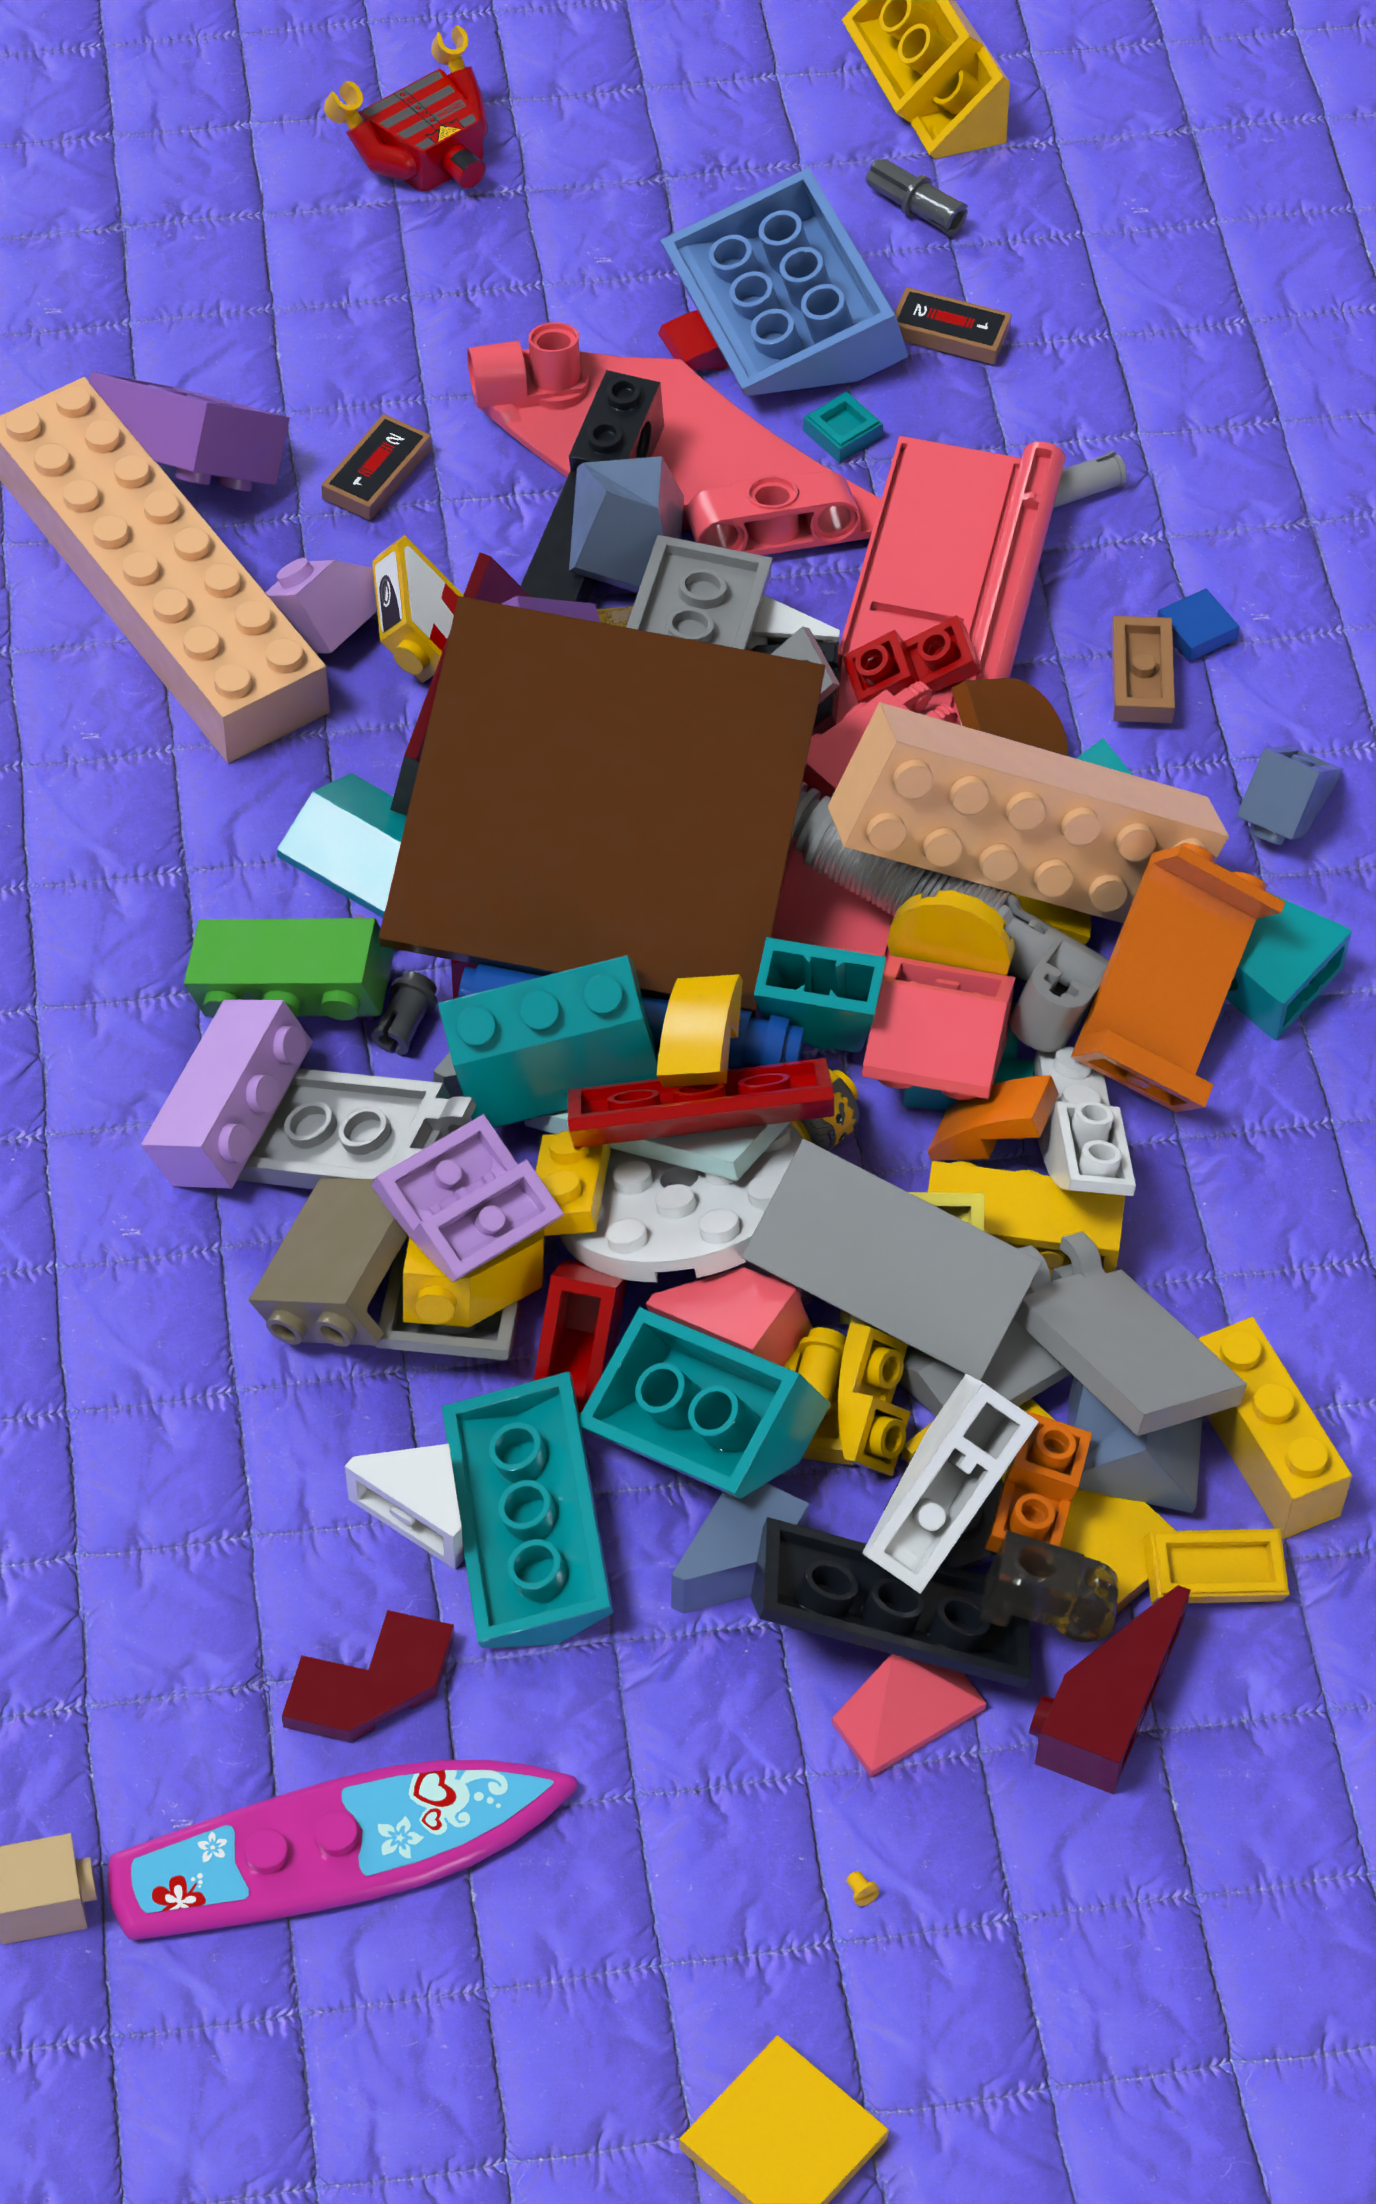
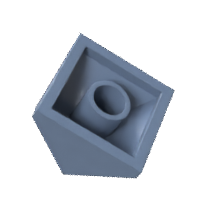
M662 456L586 462L577 467L569 572L638 593L657 535L681 539L684 495Z
M1073 1376L1070 1385L1067 1424L1092 1433L1078 1489L1193 1513L1197 1501L1202 1417L1137 1436Z

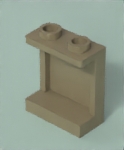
M320 1178L248 1300L265 1319L268 1331L277 1339L292 1345H298L301 1342L329 1343L340 1347H347L350 1344L378 1345L384 1332L368 1314L367 1307L404 1241H409V1236L372 1188L371 1184L374 1179Z

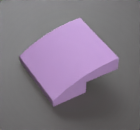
M484 1114L376 1176L371 1184L386 1208L412 1241L453 1282L504 1253L564 1215L528 1160L526 1159L517 1164Z

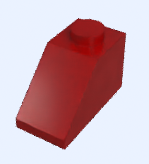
M565 1259L550 1277L533 1381L569 1371L573 1377L578 1411L581 1413L613 1356L619 1334L628 1280L596 1271L581 1262Z

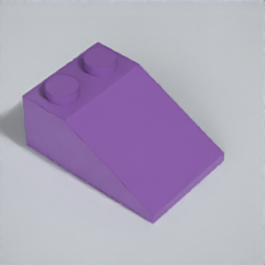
M91 371L89 384L154 461L177 467L175 478L210 485L211 475L218 476L217 485L251 492L253 482L276 485L290 417L173 386Z

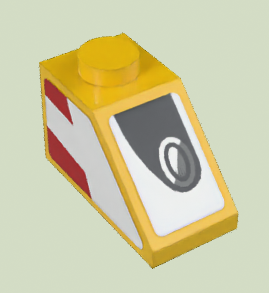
M404 535L378 554L372 561L380 642L393 654L396 663L403 670L413 674L421 683H424L434 676L451 630L458 596L463 597V594Z

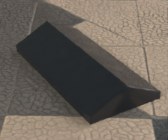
M767 1517L762 1529L750 1597L759 1619L1027 1690L1031 1682L1028 1587L941 1564L920 1594L862 1554L866 1543Z

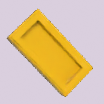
M1281 1529L1150 1531L1143 1538L1151 1604L1156 1603L1177 1585L1191 1590L1188 1603L1283 1601L1289 1595Z

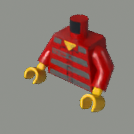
M458 25L451 32L452 40L457 49L446 47L440 32L437 33L431 47L435 60L441 64L448 65L450 74L446 75L439 68L359 112L357 110L363 102V94L359 86L354 82L345 81L339 89L340 96L346 104H343L333 91L326 98L324 104L326 116L334 122L347 124L349 130L346 131L347 136L367 167L374 174L403 180L419 191H430L451 178L463 188L469 189L478 184L483 178L486 169L485 163L481 161L483 158V137L488 131L485 103L472 66L465 67L462 54L468 46V36L465 30Z

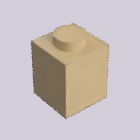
M71 1833L0 1846L1 1945L88 1929L84 1902L97 1900L91 1857L77 1859Z

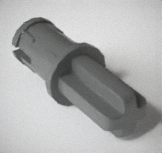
M876 159L871 164L870 170L866 175L868 186L900 204L902 213L907 216L915 214L935 225L949 236L954 235L961 228L967 217V204L934 187L931 178L925 175L916 177L887 159Z

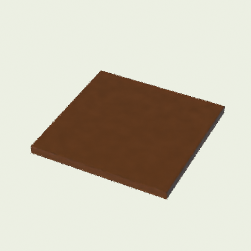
M458 596L379 933V946L476 965H490L541 976L628 955L634 961L642 995L664 1000L670 999L677 978L740 974L743 980L740 1009L752 1011V1017H755L757 1004L754 1000V991L766 937L771 938L825 673V665Z

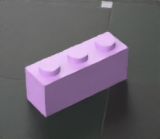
M223 1000L141 1143L143 1149L171 1186L233 1188L313 1043L284 1000Z

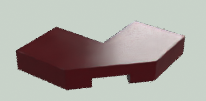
M387 1610L369 1670L301 1655L282 1713L283 1727L352 1742L374 1730L376 1723L408 1706L414 1709L436 1697L455 1637L454 1624Z

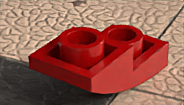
M957 615L903 641L896 630H893L842 656L858 703H867L885 690H888L895 696L903 689L909 688L916 681L923 682L934 692L982 672L966 626Z

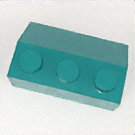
M628 955L438 1003L453 1067L463 1096L472 1097L476 1104L471 1118L474 1120L484 1114L493 1128L568 1110V1089L658 1078L656 1076L658 1057L635 964Z
M639 1307L581 1412L579 1420L582 1430L741 1499L800 1463L831 1403L799 1373Z

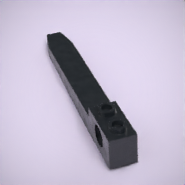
M606 370L569 454L570 473L521 583V587L531 597L587 603L597 580L569 572L577 467L586 462L652 457L664 429L661 382Z

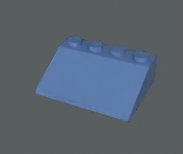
M810 168L802 170L660 240L667 256L745 396L858 382L909 357L894 311Z

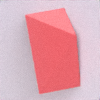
M891 1654L832 1717V1725L869 1776L873 1777L986 1709V1702L964 1673Z

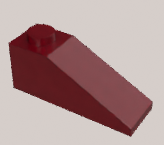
M1177 1585L1065 1673L1055 1698L1042 1695L1029 1729V1734L1039 1738L1034 1764L1114 1794L1183 1625L1191 1592L1190 1589Z

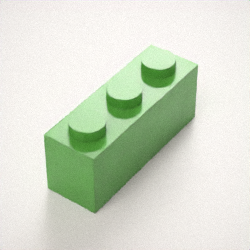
M376 918L200 919L196 928L184 985L204 1016L214 1018L223 1000H284L296 1018L298 1016H328L337 1020H352L357 1016H381L394 950L379 946L378 938L381 927Z

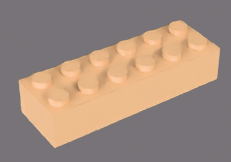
M879 702L827 806L843 847L992 888L1003 889V891L1124 923L1152 853L1176 847L1182 843H1189L1211 852L1215 856V863L1229 838L1226 829L1207 796Z

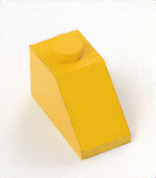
M545 1230L538 1231L455 1282L449 1279L409 1237L403 1269V1322L471 1327L539 1290L543 1286Z

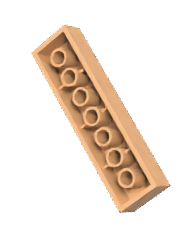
M82 377L0 415V481L228 764L330 713L326 665L156 461L150 457L89 384L86 377Z

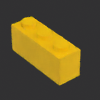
M932 1161L928 1192L985 1193L984 1232L1017 1249L1032 1245L1046 1260L1050 1271V1278L1054 1268L1072 1264L1069 1256L1059 1246L1063 1236L1078 1232H1084L1096 1245L1103 1270L1106 1273L1116 1271L1125 1195L1061 1189L1050 1176H1045L1032 1170L1014 1172L978 1167L975 1164L964 1161L952 1163Z
M1254 1317L1197 1338L1247 1383L1241 1405L1206 1416L1273 1527L1281 1529L1282 1540L1340 1517L1352 1474Z

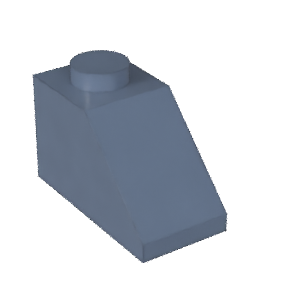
M1291 746L1264 748L1236 816L1252 823L1249 833L1274 844L1283 845L1285 837L1291 840L1303 838L1337 784L1343 768Z
M768 1483L741 1499L722 1492L672 1573L671 1608L681 1613H687L751 1596L762 1529L767 1517L808 1528L810 1503Z

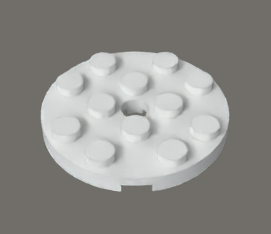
M789 1123L738 1181L610 1148L596 1232L562 1234L559 1236L567 1250L586 1266L607 1275L631 1281L657 1282L658 1272L692 1268L695 1269L696 1278H700L743 1264L747 1261L741 1258L796 1153L802 1137Z

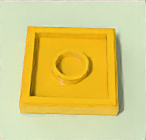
M777 2035L679 2138V2149L742 2204H829L886 2142L889 2129Z

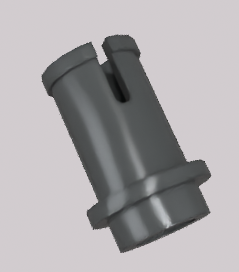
M412 971L405 972L401 978L394 979L390 986L392 997L378 1025L371 1034V1038L377 1046L392 1053L398 1041L397 1055L407 1054L411 1047V1041L425 1013L432 1012L438 1003L435 996L437 987L431 979Z

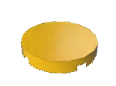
M938 890L935 897L921 899L923 893L912 896L897 909L887 940L891 956L1007 976L1016 948L1013 935L1010 939L1004 930L1006 922L998 911L980 899L953 890Z

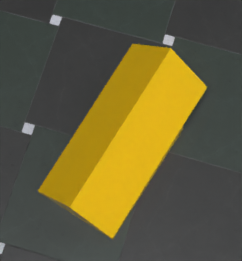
M859 0L841 19L896 114L911 123L930 156L939 159L1006 143L1010 81L955 0Z

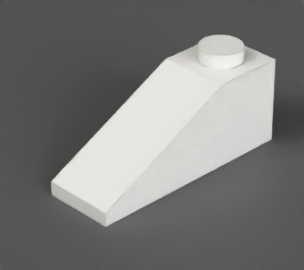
M965 1374L927 1429L862 1554L921 1594L1039 1421L985 1383Z

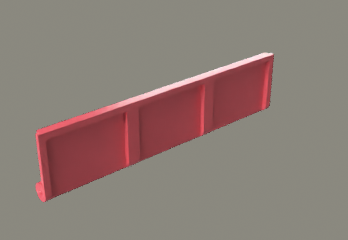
M899 436L841 639L840 647L843 655L893 630H896L903 641L957 615L966 626L982 671L966 680L1010 678L1066 460L1064 452L1051 443L1033 442L1024 448L1022 458ZM843 657L836 724L842 721L848 711L858 704ZM966 680L931 692L933 693L932 699L920 714L926 715L931 710L934 711L941 704L945 705V703L958 713L952 687ZM959 716L955 724L962 726L961 719ZM796 840L789 847L771 938L886 957V969L891 957L887 940L894 919L893 913L888 914V911H883L882 907L877 908V904L866 901V898L856 895L855 891L851 892L850 888L845 889L844 885L840 886L839 882H834V879H829V876H824L823 873H818V870H813V867L805 864L802 852L795 849Z

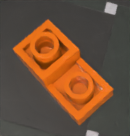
M1032 1076L997 1083L992 1086L988 1099L976 1097L970 1100H958L946 1109L927 1151L931 1161L989 1159L998 1139L1040 1137L1059 1095L1052 1076Z
M1027 1411V1414L1039 1422L1008 1467L985 1549L1050 1571L1058 1556L1071 1501L1079 1487L1092 1433Z

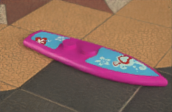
M434 1760L389 1766L336 1778L230 1811L113 1854L108 1865L109 1901L116 1920L126 1937L130 1940H141L262 1922L377 1899L420 1887L457 1873L510 1846L546 1820L576 1791L578 1781L569 1774L528 1764L495 1760Z

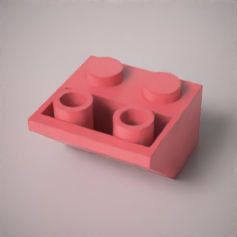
M891 956L883 975L861 1077L878 1079L881 1084L896 1089L918 1086L940 1090L944 1095L958 1100H970L976 1097L988 1099L1006 1047L1016 977Z

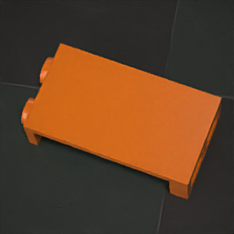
M1182 843L1179 846L1152 853L1100 982V987L1096 992L1071 1055V1058L1174 1112L1205 1108L1214 1084L1197 1076L1196 1072L1254 924L1258 918L1280 914L1285 905V901L1265 891L1267 885L1261 879L1244 872H1230L1214 863L1215 856L1211 852L1189 843Z

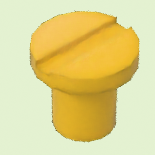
M860 1871L851 1873L846 1879L847 1884L854 1892L853 1900L856 1905L866 1906L877 1898L879 1886L875 1882H868Z

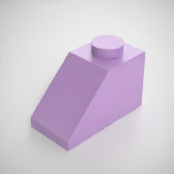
M300 558L292 561L277 573L278 582L265 592L315 653H332L377 612L373 568L337 560L308 561L307 558Z

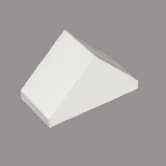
M449 1444L354 1456L345 1465L348 1500L456 1570L464 1561L462 1527Z

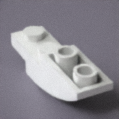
M1064 1047L1053 1052L1037 1050L1033 1065L1034 1076L1051 1075L1059 1093L1043 1132L1037 1138L1042 1158L1050 1177L1057 1186L1065 1190L1133 1196L1136 1184L1120 1107L1110 1106L1104 1075L1071 1058L1074 1047Z

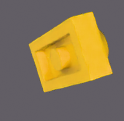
M569 1130L558 1134L542 1135L535 1172L564 1213L560 1219L542 1229L545 1230V1236L596 1232L611 1151L609 1144L574 1148Z

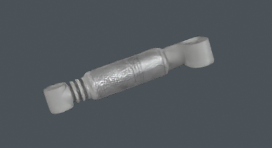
M802 782L790 845L797 840L795 849L802 852L805 864L813 867V870H818V873L829 876V879H834V882H839L840 886L844 885L845 889L850 888L851 892L855 891L856 895H861V898H866V901L877 904V908L882 907V910H887L888 914L893 913V917L897 909L910 897L923 893L921 899L935 897L938 890H953L976 897L998 911L1006 922L1004 930L1010 939L1013 935L1016 947L1008 973L1026 983L1009 1020L1011 1030L1020 1041L1039 1051L1053 1052L1065 1047L1086 1019L1096 992L1100 987V982L1109 959L1023 910L1020 899L1011 894V892L843 847L827 807L831 797L825 796L820 801L821 792L815 788L806 792L808 784Z

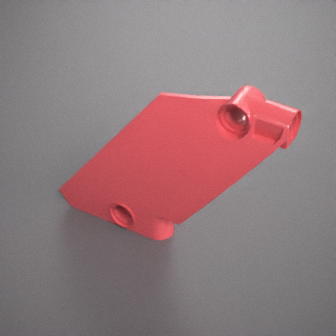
M549 322L532 329L529 334V349L526 350L521 349L519 340L467 348L469 378L477 408H480L523 446L567 478L570 473L569 454L606 370L661 382L664 429L652 457H663L684 495L682 531L691 530L697 543L757 555H768L869 539L871 537L881 498L845 479L841 474L821 465L773 434L709 385L681 359L619 357L581 352L577 330L569 324L560 322Z

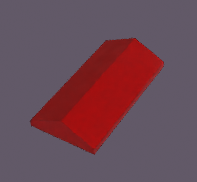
M826 1058L730 1069L727 1072V1084L663 1087L657 1078L568 1089V1126L574 1148L834 1116L833 1085Z

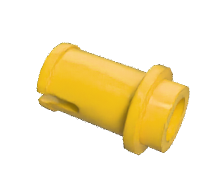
M817 1327L811 1329L808 1336L803 1337L799 1342L798 1352L801 1353L802 1359L798 1373L831 1403L841 1368L846 1337L833 1329ZM830 1405L829 1409H828L827 1412H826L827 1415L830 1414L831 1405Z

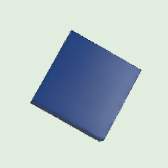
M1207 588L1158 610L1157 617L1172 618L1173 644L1189 662L1238 639L1240 626Z

